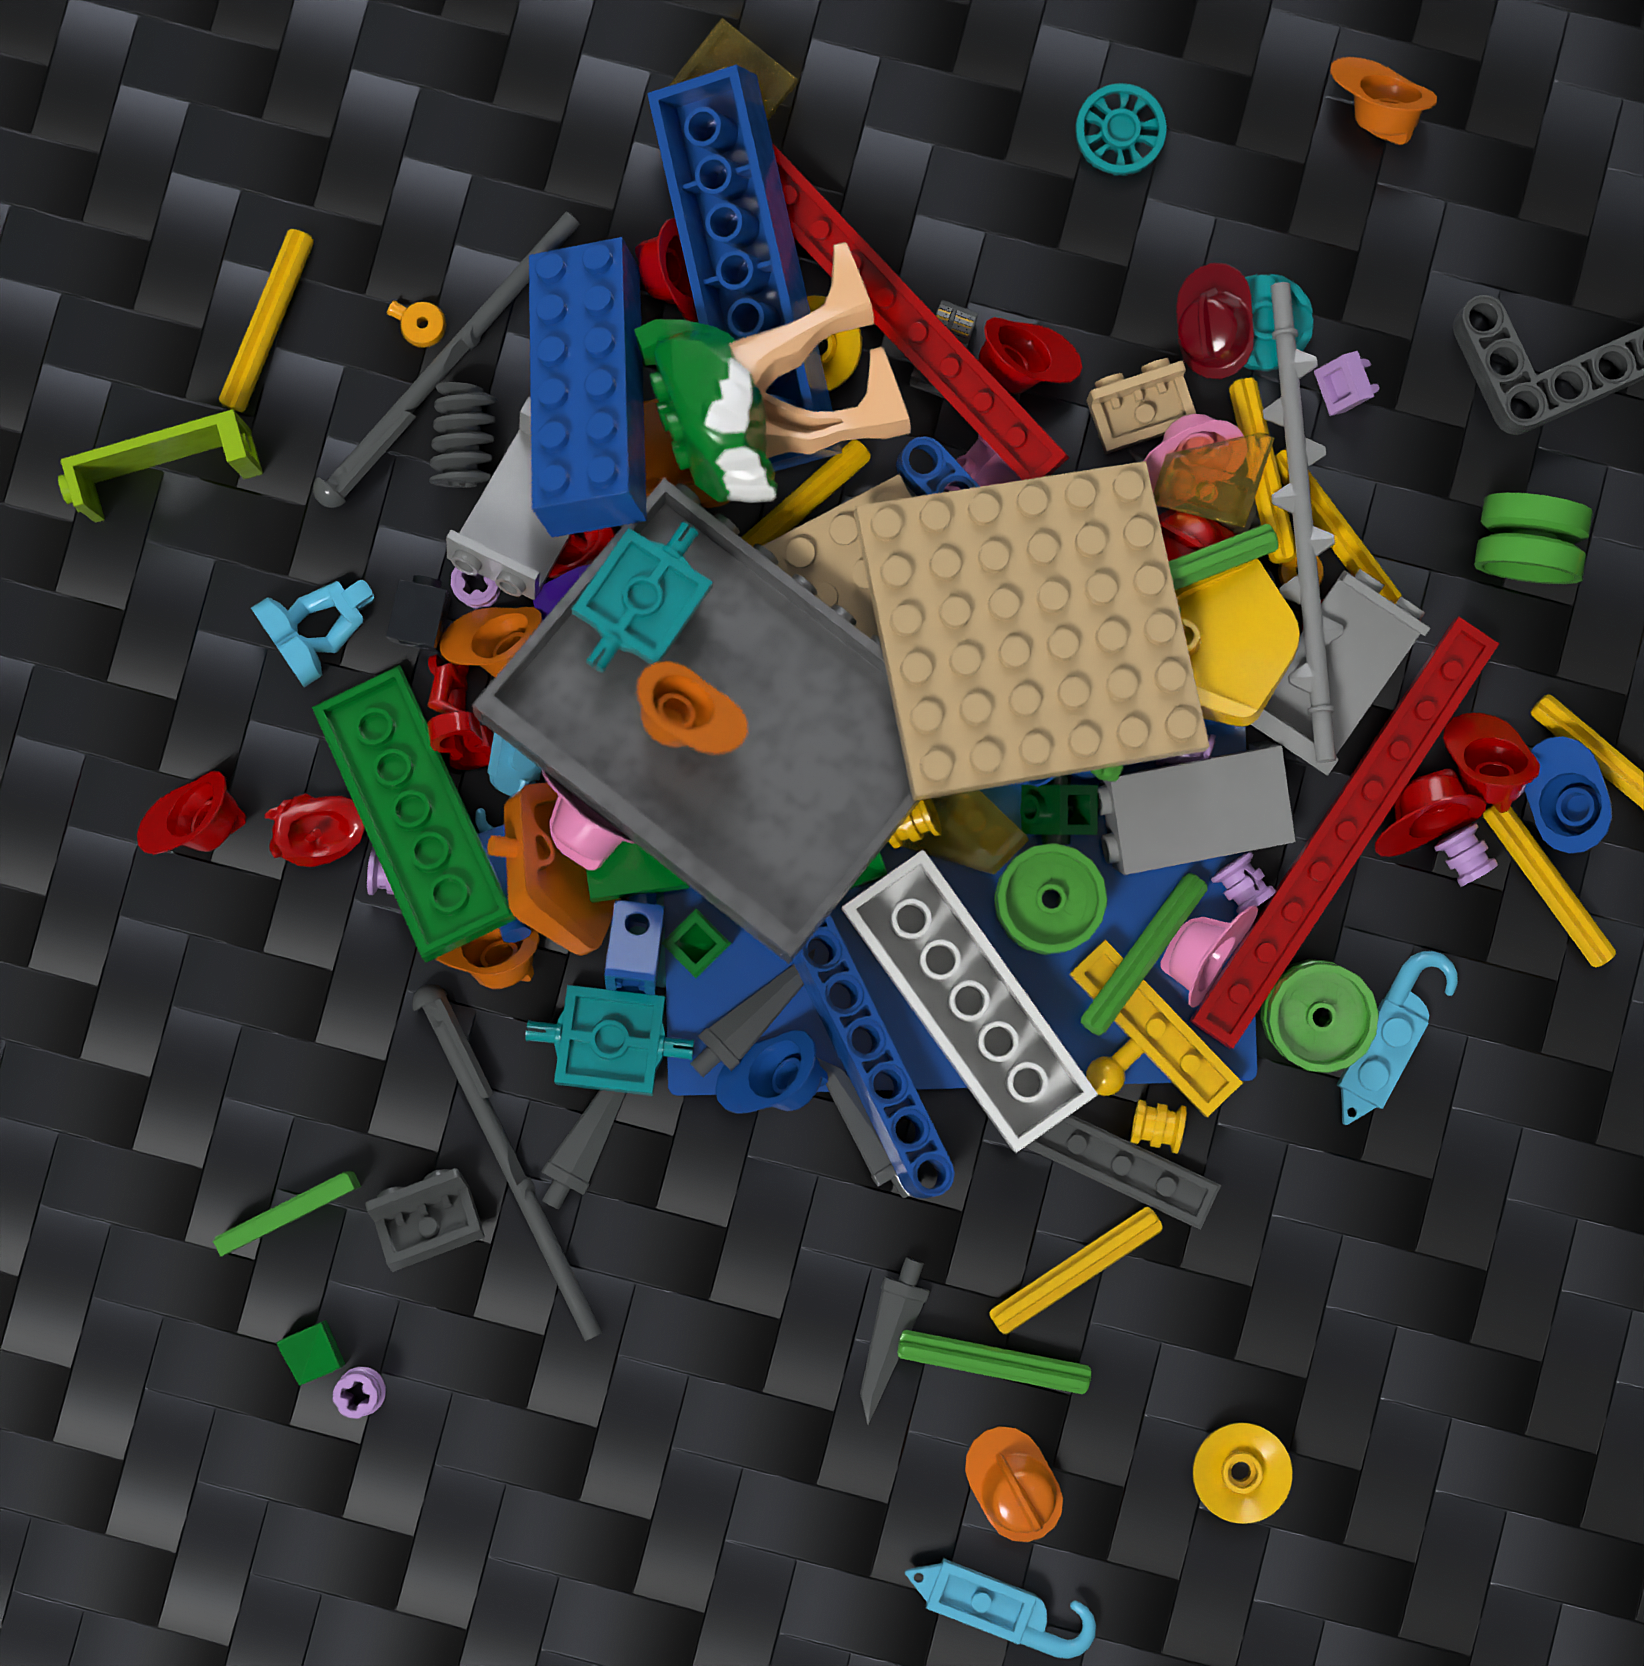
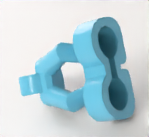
M364 580L357 581L345 590L336 581L299 597L289 610L281 603L269 597L254 605L251 609L303 687H306L323 676L321 662L316 652L337 653L364 622L359 611L373 603L375 599L371 588ZM336 606L341 614L326 637L306 638L297 633V624L310 613Z

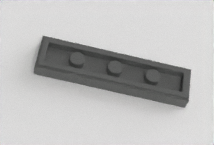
M1071 1114L1025 1146V1148L1200 1230L1221 1187L1220 1184Z

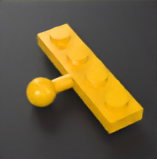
M1103 940L1069 975L1094 1000L1124 958L1106 940ZM1144 979L1114 1020L1130 1039L1112 1057L1103 1056L1093 1060L1086 1071V1078L1097 1094L1110 1096L1117 1093L1123 1087L1125 1071L1144 1053L1205 1117H1208L1243 1083Z

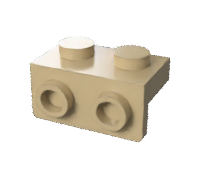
M1168 358L1159 359L1141 367L1142 374L1124 379L1123 374L1118 373L1095 382L1096 389L1090 391L1087 403L1105 454L1164 436L1166 430L1174 421L1182 416L1196 414L1183 376L1186 371L1183 361L1170 364Z

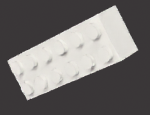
M924 849L842 906L841 910L1012 1151L1017 1153L1098 1095Z

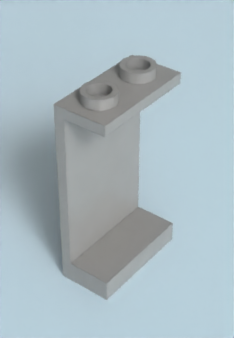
M528 397L520 411V429L461 531L457 533L450 530L446 537L447 559L451 560L452 564L460 571L469 575H477L478 573L495 581L496 585L509 595L516 597L524 595L535 601L572 534L551 538L532 510L530 397Z
M1359 569L1354 577L1348 572L1343 571L1321 603L1322 616L1343 625L1344 633L1325 646L1331 706H1334L1335 710L1332 713L1335 755L1419 635L1426 636L1430 630L1427 625L1420 621L1425 614L1424 611L1403 597H1400L1396 604L1392 603L1379 594L1384 585L1361 569ZM1302 630L1294 660L1260 717L1251 725L1328 776L1339 759L1336 756V761L1316 762L1312 715L1308 714V709L1311 708L1310 694L1289 684L1288 681L1290 673L1307 663L1304 630Z
M1267 740L1249 744L1250 750L1120 774L1116 782L1099 779L1098 813L1100 816L1105 815L1108 833L1102 835L1101 838L1106 862L1108 864L1112 863L1114 869L1127 875L1294 843L1295 835L1282 746Z

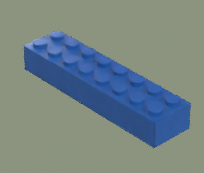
M736 64L647 93L698 322L727 332L737 341L789 324L810 314L757 75ZM818 344L801 366L777 377L767 388L766 393L792 406L805 410L833 412ZM839 442L812 454L787 452L768 459L775 472L842 453Z

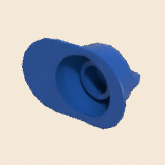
M1562 736L1542 741L1531 750V753L1540 764L1539 776L1528 783L1525 788L1536 827L1542 839L1552 848L1569 854L1585 852L1599 844L1608 833L1612 820L1611 800L1600 766L1592 751L1579 740Z
M793 1030L755 1043L733 1071H730L724 1065L718 1074L715 1090L720 1104L726 1110L737 1114L750 1113L770 1106L784 1111H794L808 1104L815 1096L818 1088L828 1083V1074L816 1058L814 1040L806 1032Z

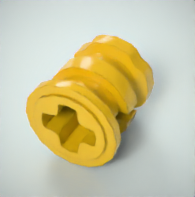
M931 798L922 799L889 839V843L894 849L902 847L904 840L910 839L912 842L923 839L924 833L928 831L935 837L942 834L938 812Z
M1138 1100L1130 1142L1138 1144L1140 1140L1150 1141V1146L1160 1148L1161 1143L1170 1145L1172 1153L1178 1154L1186 1124V1106L1181 1105L1175 1112L1168 1110V1105L1157 1103V1107L1154 1108L1147 1106L1146 1101Z

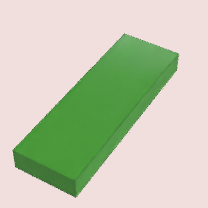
M343 1172L214 1237L215 1240L213 1242L220 1257L360 1188L361 1185L354 1172Z

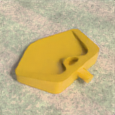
M1258 559L1175 591L1177 603L1181 609L1180 616L1203 719L1234 726H1247L1254 723L1260 717L1298 650L1300 633L1295 615Z

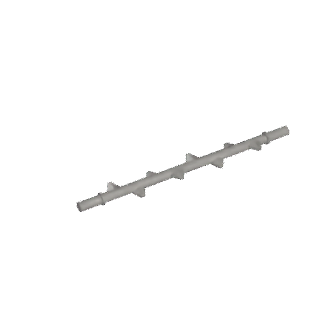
M1279 282L1271 285L1275 326L1272 338L1276 340L1281 397L1263 409V418L1284 427L1289 484L1272 494L1271 501L1273 505L1293 515L1298 575L1281 586L1280 593L1283 598L1301 605L1307 662L1290 673L1288 681L1289 684L1310 694L1311 708L1308 709V714L1312 715L1316 762L1328 763L1336 761L1332 713L1335 710L1334 706H1331L1325 646L1344 633L1343 625L1322 616L1317 556L1335 544L1334 534L1313 526L1308 467L1326 456V448L1305 437L1299 381L1318 366L1316 356L1296 349L1295 337L1298 336V330L1294 328L1290 283Z

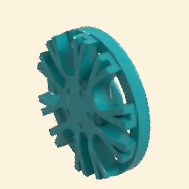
M1111 84L1095 91L1082 105L1076 122V140L1087 162H1090L1094 168L1114 176H1124L1145 169L1160 153L1166 137V119L1160 104L1149 92L1131 84ZM1119 93L1120 108L1112 111L1108 108L1103 97ZM1130 94L1138 97L1133 112L1124 109ZM1093 105L1106 115L1104 121L1089 110ZM1148 105L1156 118L1141 122L1136 114ZM1084 122L1096 124L1100 127L1101 131L1096 135L1085 136ZM1141 129L1158 130V137L1139 134ZM1103 139L1105 145L1092 152L1089 146ZM1138 142H1143L1153 148L1144 158L1135 150V144ZM1129 149L1133 164L1125 165L1123 150ZM1108 150L1116 152L1118 157L1116 165L1101 159L1104 152Z

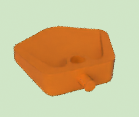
M549 783L528 784L506 801L504 805L505 837L492 835L488 841V854L506 857L508 903L512 914L522 923L572 953L580 956L587 955L602 945L613 918L615 900L621 899L591 902L586 868L564 855L556 847L550 833L549 821L559 795Z

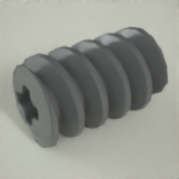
M460 382L438 383L436 390L445 395V397L437 399L434 407L436 411L445 416L436 418L433 421V428L444 435L435 437L432 440V448L442 454L430 459V466L441 474L429 478V482L436 486L450 488L476 487L477 483L489 481L492 476L479 470L478 464L493 461L492 455L479 449L482 444L494 442V436L481 431V426L495 423L496 417L482 412V407L496 404L497 398L484 393V389L477 385Z

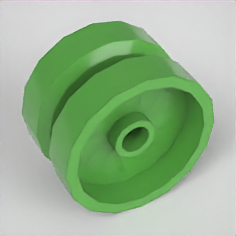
M1497 493L1486 496L1484 498L1481 523L1494 534L1478 540L1474 562L1475 568L1498 577L1525 582L1573 584L1583 581L1586 554L1573 544L1589 538L1593 515L1592 509L1581 503L1547 495Z
M1056 843L1033 846L1015 857L998 878L993 898L996 919L1006 936L1022 949L1042 955L1067 952L1089 940L1102 923L1107 904L1104 879L1094 862L1076 848ZM1051 890H1055L1060 895L1056 900V908H1047L1042 903V894L1045 891L1048 893Z
M1307 959L1287 966L1262 1004L1260 1017L1267 1039L1282 1056L1307 1071L1330 1073L1350 1067L1367 1053L1377 1034L1379 1012L1372 991L1360 976L1331 961ZM1318 1008L1328 1009L1327 1015L1321 1016L1319 1025H1316L1313 1021L1314 1012Z

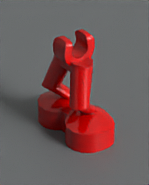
M437 654L430 656L428 666L430 672L434 675L428 707L441 713V715L433 717L428 722L431 748L437 752L448 753L450 765L455 769L471 770L488 766L494 733L487 726L480 725L479 719L472 712L466 711V690H468L466 675L469 671V665L455 663L444 665L442 659Z

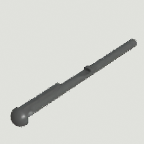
M568 212L563 214L326 481L317 476L313 484V494L321 505L328 508H336L346 502L344 499L346 495L416 418L412 414L463 355L469 349L473 350L479 344L482 334L529 283V255L559 249L578 228L580 223Z
M424 985L413 996V1011L423 1008L584 1340L587 1341L601 1334V1328L535 1195L533 1181L531 1177L526 1178L488 1097L493 1096L494 1093L446 997L448 993L438 985Z

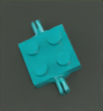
M681 522L667 545L649 541L628 527L572 608V614L594 627L602 637L589 658L585 660L592 668L596 665V670L604 673L619 649L634 653L651 665L655 662H661L712 588L713 581L692 569L683 557L694 539L699 535L698 531L692 526L688 531L689 524Z
M567 985L565 1007L557 1024L528 1020L527 1029L530 1031L526 1030V1041L554 1043L557 1054L554 1079L556 1085L648 1096L654 1095L656 1072L663 1060V1056L692 1060L695 1039L666 1037L663 1026L665 996Z

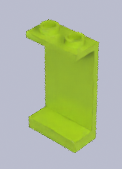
M231 409L60 459L64 474L58 476V483L66 504L73 503L77 512H82L96 523L105 520L94 484L221 446H223L227 462L244 479L261 475L263 472L250 428Z

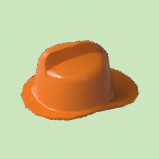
M1344 57L1338 58L1331 63L1330 73L1334 80L1354 94L1355 119L1360 127L1379 138L1399 145L1406 144L1411 139L1422 111L1430 109L1437 104V96L1431 90L1410 82L1377 62L1364 58Z
M491 607L477 609L464 614L451 623L442 634L439 643L441 655L450 663L479 665L496 677L543 622L542 613L535 607Z
M670 661L655 662L645 668L637 680V696L641 704L640 717L642 724L651 738L660 744L669 747L689 746L697 751L710 754L732 752L743 744L748 734V721L742 709L728 696L705 682L686 666Z
M498 928L435 959L449 967L471 973L482 986L491 989H503L519 981L529 982L534 976L533 954L538 947L540 936L539 932L531 928V934L524 940L507 943L503 941L500 929Z
M1000 1426L984 1431L973 1441L966 1455L965 1472L969 1485L991 1525L1000 1535L1012 1541L1030 1542L1044 1537L1055 1527L1062 1514L1063 1496L1059 1484L1039 1447L1029 1435L1020 1430Z

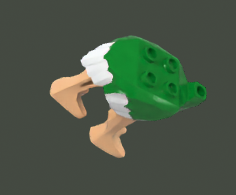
M846 242L833 245L832 285L824 305L789 324L737 341L727 332L716 327L687 320L655 319L634 329L636 342L645 366L656 365L657 372L650 374V380L658 400L656 407L665 432L670 431L673 439L671 445L680 470L689 468L695 485L717 502L727 500L750 503L772 501L776 497L777 484L774 482L773 466L768 459L770 457L787 452L812 454L845 440L862 438L889 439L910 433V419L888 358L882 347L870 350L867 394L857 407L834 412H813L792 406L766 393L767 388L777 377L801 366L817 344L830 335L874 324L870 299Z

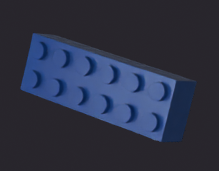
M622 237L529 255L532 510L551 538L647 521L642 356L634 333V329L641 326L639 267Z

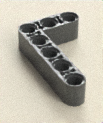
M1484 294L1475 296L1465 304L1454 319L1453 330L1459 346L1496 424L1507 434L1519 435L1644 380V351L1642 347L1644 327L1536 375L1511 320L1498 299ZM1480 312L1484 314L1489 320V331L1483 332L1473 328L1470 324L1469 313ZM1498 355L1505 358L1510 366V374L1504 376L1494 372L1490 366V356ZM1599 360H1609L1616 366L1618 372L1616 380L1607 379L1600 373L1598 367ZM1556 379L1566 380L1572 385L1574 390L1573 399H1563L1557 394L1554 387ZM1511 399H1521L1528 404L1531 412L1529 419H1520L1513 414L1510 407Z

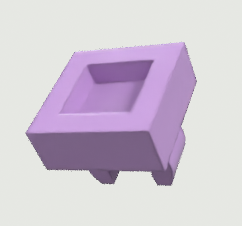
M1358 351L1343 354L1314 371L1330 416L1344 413L1374 397V393L1379 390L1378 384L1370 385L1365 369L1371 366L1368 359H1361Z

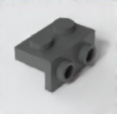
M457 1168L431 1172L425 1176L423 1181L404 1188L393 1187L386 1189L377 1198L365 1203L368 1214L375 1222L387 1266L392 1272L485 1237L470 1186Z

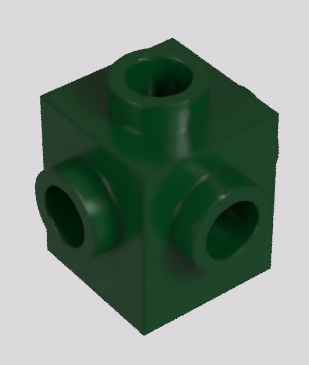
M1071 775L1056 776L1046 784L1038 787L1021 785V834H1040L1041 844H1071V835H1098V785H1071Z

